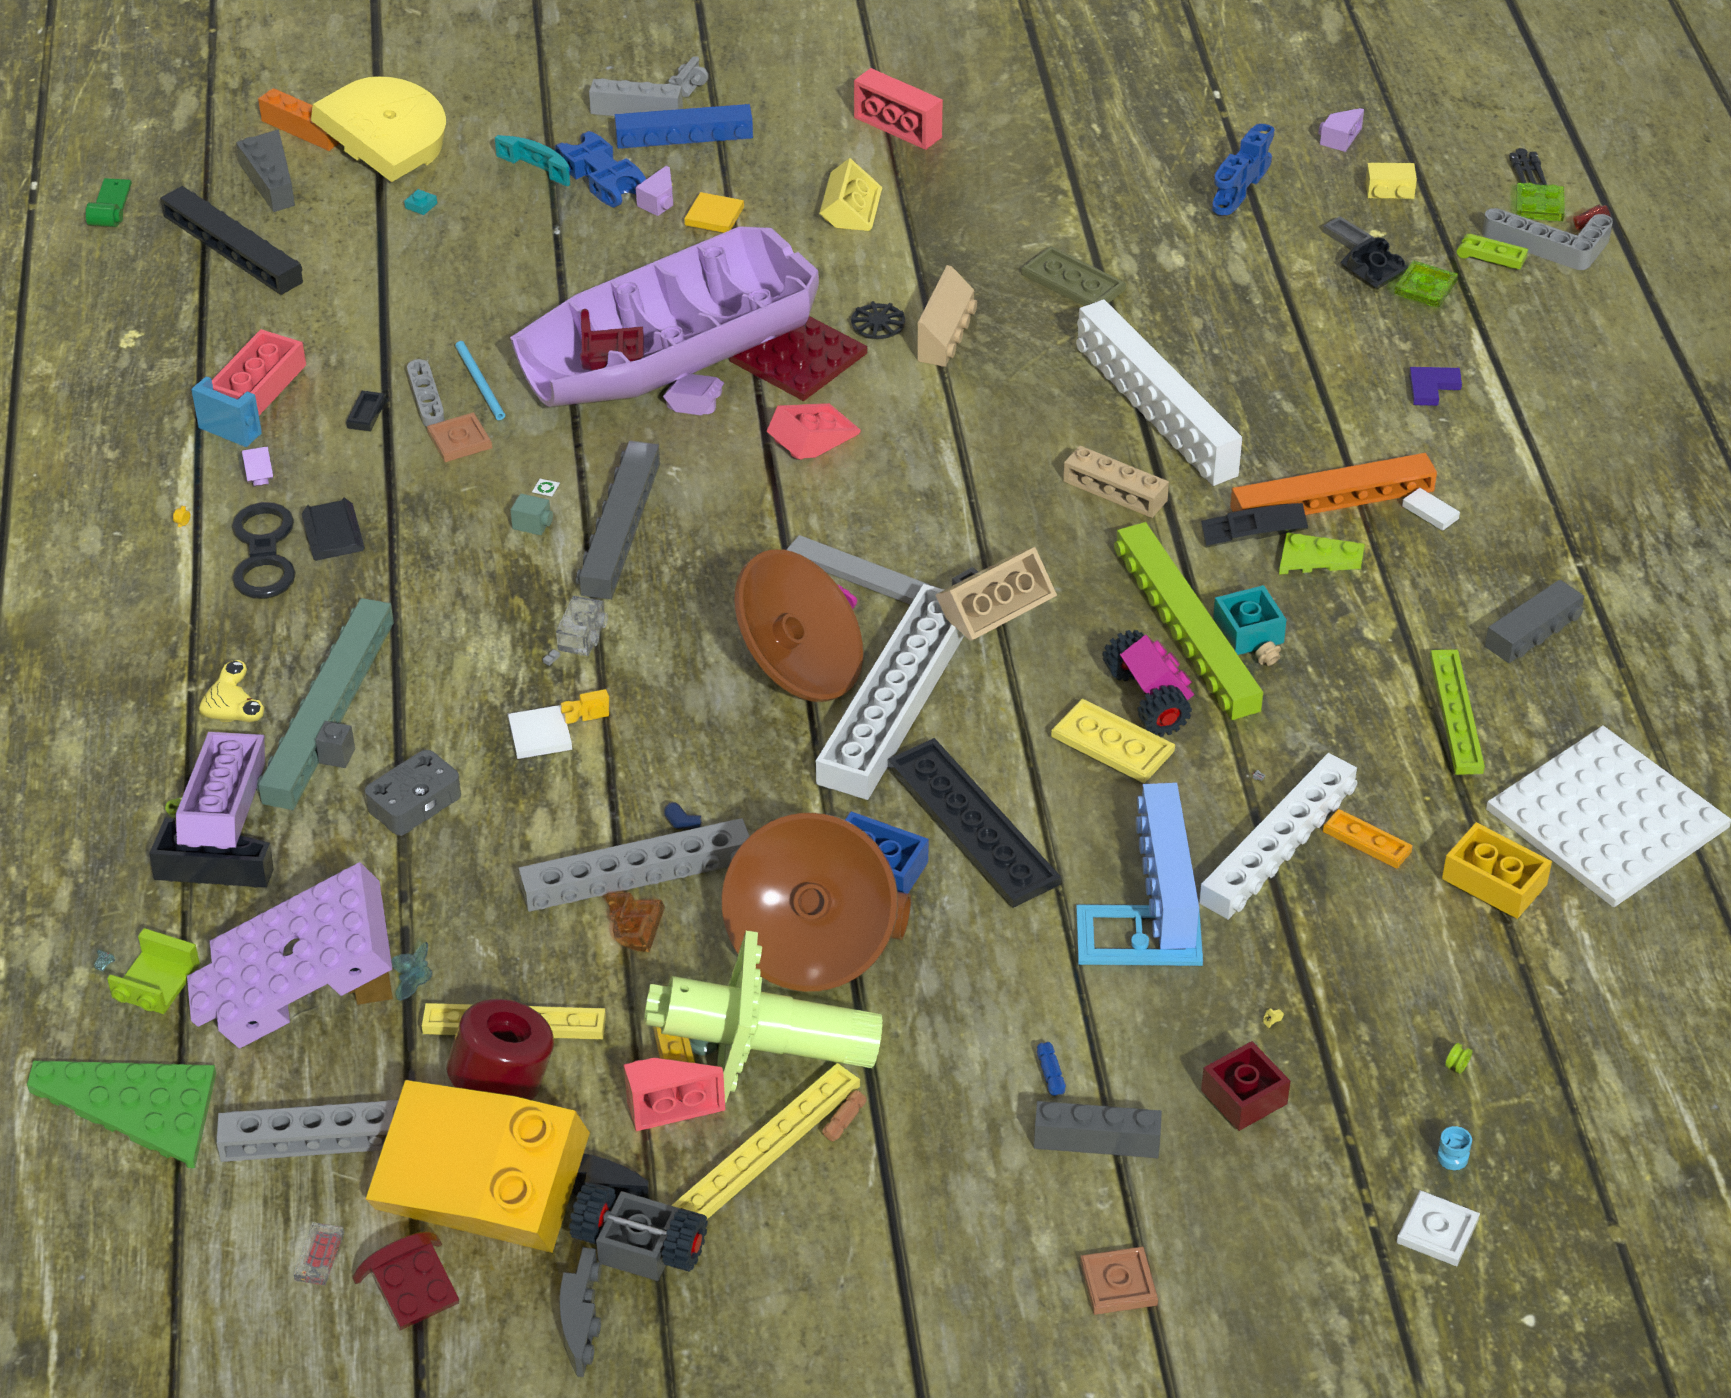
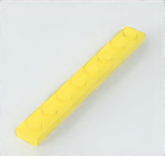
M840 1064L834 1065L671 1206L707 1216V1219L711 1217L840 1105L850 1093L860 1087V1079Z

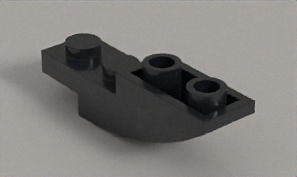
M1303 503L1241 510L1227 513L1226 516L1201 521L1206 548L1308 529Z
M583 1154L572 1192L581 1191L582 1186L586 1182H593L613 1188L615 1190L614 1194H616L614 1202H616L621 1191L650 1199L649 1181L638 1173L608 1159Z

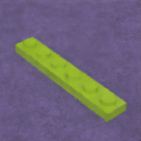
M1458 649L1431 650L1430 662L1455 775L1483 774L1485 765Z

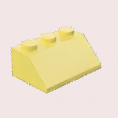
M849 158L830 173L820 214L835 228L869 231L873 227L882 187Z

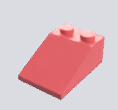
M830 403L777 406L767 429V432L775 438L776 443L784 446L790 451L791 456L800 460L816 458L859 435L861 431Z
M660 1058L637 1060L633 1063L624 1064L627 1104L636 1131L726 1110L722 1067Z

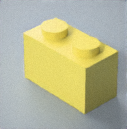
M1368 163L1365 181L1368 198L1414 199L1417 182L1414 163Z

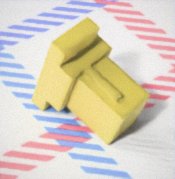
M1270 1008L1265 1013L1263 1023L1268 1028H1271V1025L1275 1022L1282 1020L1284 1013L1280 1009L1273 1011Z

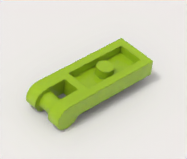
M1466 234L1457 249V255L1464 259L1470 256L1509 268L1521 269L1527 258L1528 249L1474 234Z

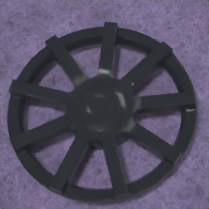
M872 301L868 305L856 308L851 317V325L861 336L870 339H886L901 332L905 326V316L903 310L900 311L892 303L882 304ZM877 308H882L883 310L878 312ZM872 309L873 313H870L866 310ZM889 310L894 312V313L886 314ZM859 314H863V315H865V316H867V317H857V316H858ZM900 317L901 321L893 320L890 318ZM857 322H867L858 328L855 324ZM888 324L897 325L899 328L893 331ZM869 327L873 330V334L870 335L863 331ZM886 330L888 332L886 335H877L878 331Z

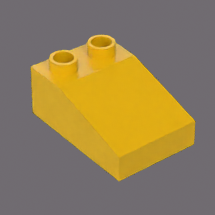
M405 1080L366 1200L376 1210L553 1253L590 1132L574 1110L515 1096Z

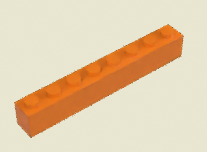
M1426 453L1235 487L1232 488L1230 508L1232 512L1266 506L1303 503L1305 515L1407 497L1419 488L1426 492H1434L1437 471Z

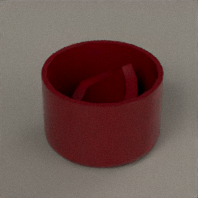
M487 999L477 1002L464 1012L459 1022L447 1060L446 1070L448 1077L455 1088L533 1100L540 1090L554 1048L553 1031L541 1014L525 1004L508 999Z

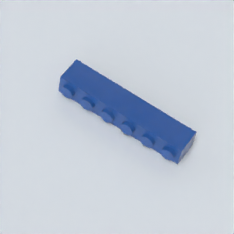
M750 104L615 114L618 149L753 138Z

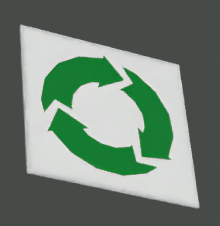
M539 479L532 492L552 497L560 483Z

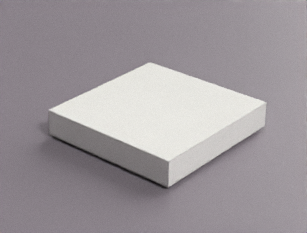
M561 705L508 714L517 759L572 750L568 726L565 723V714L561 713Z
M1420 1190L1398 1235L1397 1243L1451 1265L1458 1266L1478 1223L1480 1213Z

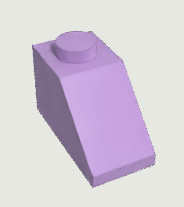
M1359 108L1330 114L1327 120L1322 122L1319 127L1318 134L1321 135L1320 145L1346 152L1362 129L1364 109Z
M663 167L636 187L638 207L659 216L673 206L670 167Z
M268 447L242 451L248 483L253 482L254 486L269 484L268 480L273 479Z

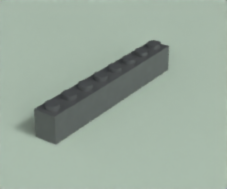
M629 441L626 451H622L620 467H616L614 473V484L610 483L608 500L603 501L602 516L598 517L596 521V533L591 534L589 552L585 551L583 568L578 569L576 583L580 585L581 596L612 600L660 466L659 444Z

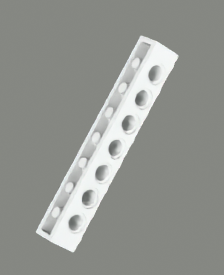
M1328 753L1201 884L1199 904L1228 920L1236 911L1240 912L1246 905L1249 897L1252 894L1256 895L1268 877H1274L1279 866L1285 860L1291 859L1295 849L1300 844L1307 842L1311 832L1316 827L1320 828L1323 825L1327 815L1339 808L1344 797L1354 792L1357 786V780H1355L1357 767Z

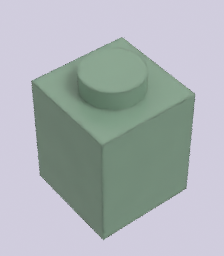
M520 493L511 508L512 529L542 535L545 528L550 526L553 520V512L550 511L549 500Z

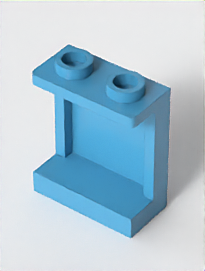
M207 376L191 389L198 427L244 447L249 446L262 434L255 394L247 391L237 400L213 390L212 379Z

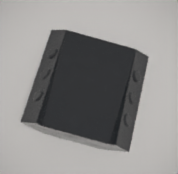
M1371 237L1355 246L1340 262L1342 266L1354 272L1375 288H1381L1403 275L1409 269L1400 255L1392 254L1388 251L1390 248L1389 243L1381 237Z
M345 497L341 501L312 507L307 505L302 512L306 537L315 561L356 553L365 549L353 503Z

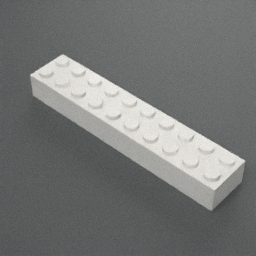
M1105 300L1079 308V319L1077 321L1078 339L1076 340L1078 350L1089 358L1091 363L1104 374L1105 378L1110 380L1117 387L1118 391L1129 399L1131 404L1144 415L1146 420L1150 421L1158 429L1159 433L1164 435L1172 446L1186 458L1187 462L1192 464L1212 486L1238 477L1242 436Z
M923 584L818 756L816 760L817 785L866 800L871 796L888 767V759L894 757L964 637L946 619L937 600L936 594L944 589Z

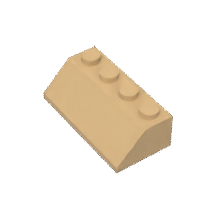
M946 266L918 321L919 362L946 367L949 359L955 355L957 343L962 341L963 330L969 327L971 314L974 315L976 312L977 300H974V289L952 266Z
M1035 547L1019 551L936 594L946 619L970 641L1057 596Z

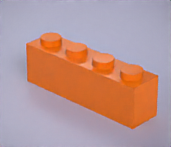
M275 88L258 98L262 122L328 151L340 143L311 121L313 105Z

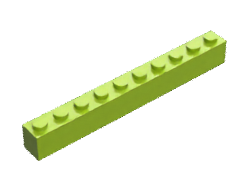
M1144 522L1117 530V541L1114 542L1117 556L1122 557L1128 572L1132 573L1136 578L1138 587L1147 594L1150 605L1155 606L1161 621L1166 623L1171 630L1173 639L1175 641L1178 640L1184 655L1190 658L1194 664L1196 673L1205 680L1208 691L1217 698L1221 710L1225 711L1231 720L1261 712L1262 689L1148 524Z

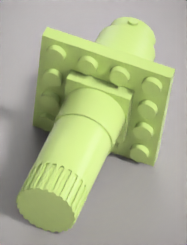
M746 930L728 986L671 976L668 987L650 984L645 1007L644 1025L660 1027L661 1034L718 1043L717 1066L723 1069L725 1103L730 1091L735 1092L738 1081V1074L736 1073L742 1072L743 1064L747 1061L750 1049L777 1054L786 1053L872 1068L875 1065L882 1034L883 1020L881 1014L761 992L762 977H760V969H756V964H759L762 946L757 945L758 932Z

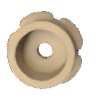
M1272 641L1262 645L1255 653L1260 665L1266 663L1267 666H1271L1280 659L1279 652L1281 647L1276 646Z

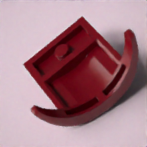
M582 309V353L580 354V361L583 370L605 368L608 364V352L610 350L622 352L630 362L644 358L643 326L591 331L589 311Z
M415 1233L380 1248L359 1265L352 1277L354 1283L359 1284L368 1274L372 1273L399 1331L459 1304L460 1299L433 1247H440L442 1245L439 1237L434 1233Z

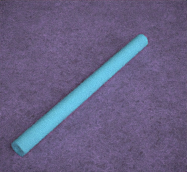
M463 341L457 342L455 347L497 420L504 419V411Z

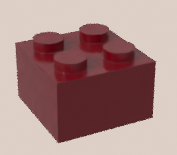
M1251 1041L1203 1067L1201 1091L1233 1126L1240 1131L1287 1105L1291 1081Z

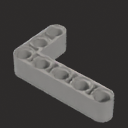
M1491 208L1485 212L1482 235L1485 238L1527 248L1530 254L1576 270H1586L1609 243L1613 220L1605 214L1594 215L1577 236L1501 209Z

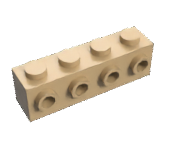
M1079 446L1064 462L1063 482L1153 518L1168 501L1169 481L1083 446Z

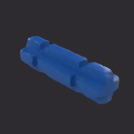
M1050 1042L1040 1043L1037 1046V1055L1041 1061L1040 1064L1045 1080L1048 1083L1049 1093L1053 1096L1062 1095L1065 1093L1066 1084L1061 1076L1062 1072L1057 1056L1054 1054L1053 1044Z

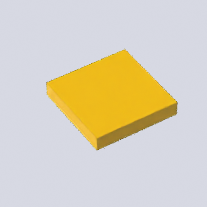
M700 192L684 218L685 225L722 233L730 231L744 208V200Z

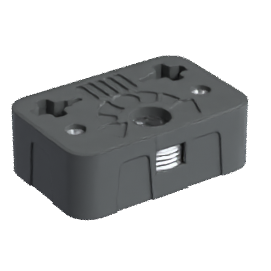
M420 751L366 786L365 794L368 812L395 835H404L460 799L459 773L433 751Z

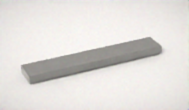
M801 535L787 549L808 558L829 574L910 605L923 584L929 585Z

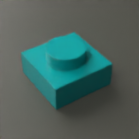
M419 189L404 201L405 209L421 215H425L438 204L436 195Z

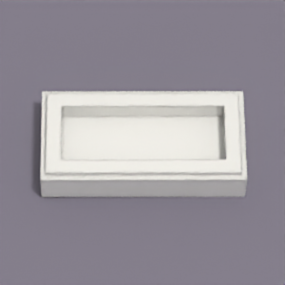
M1421 488L1403 499L1402 506L1442 531L1457 521L1460 516L1459 511Z

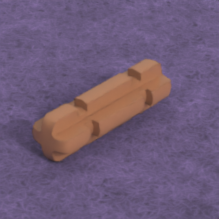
M855 1090L850 1093L846 1102L840 1106L831 1118L830 1123H827L824 1127L823 1135L829 1141L833 1142L839 1139L844 1132L843 1129L848 1127L858 1114L859 1108H862L866 1103L867 1098L861 1091Z

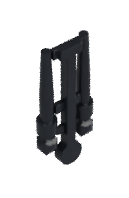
M1523 148L1516 149L1515 153H1510L1509 159L1512 167L1516 170L1524 189L1541 190V188L1547 187V182L1541 168V161L1536 151L1530 152L1529 158H1526L1528 152ZM1531 170H1536L1541 183H1536ZM1523 171H1525L1530 184L1526 183Z

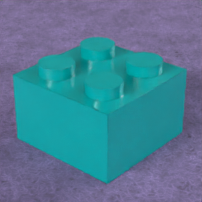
M1264 585L1215 597L1213 620L1237 655L1256 651L1270 641L1275 645L1284 643L1287 619Z

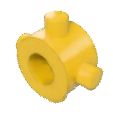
M182 505L181 508H177L173 514V521L178 523V527L187 525L190 520L191 514L186 510V506Z

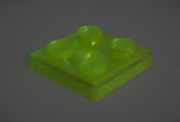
M1517 183L1516 215L1527 219L1563 222L1565 215L1564 186Z
M1413 260L1396 284L1394 294L1420 301L1430 306L1440 307L1456 284L1458 274Z

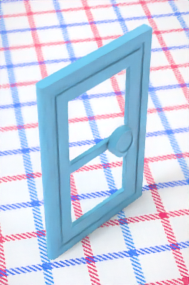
M1076 905L1078 965L1203 966L1200 912L1198 914L1196 948L1146 949L1149 945V938L1146 934L1142 933L1141 918H1155V916H1150L1149 905ZM1093 917L1135 918L1136 934L1131 938V945L1134 949H1094Z

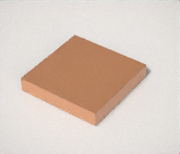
M474 412L427 426V433L444 462L492 449V442Z
M1144 1247L1081 1255L1080 1263L1094 1315L1158 1305V1297Z

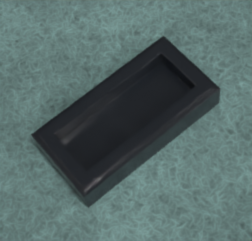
M362 390L346 421L347 428L371 432L386 402V394Z

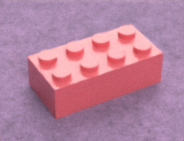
M872 68L854 80V118L925 150L942 138L943 99Z
M260 329L212 380L213 390L237 400L247 391L255 394L258 414L260 416L306 366L303 342Z

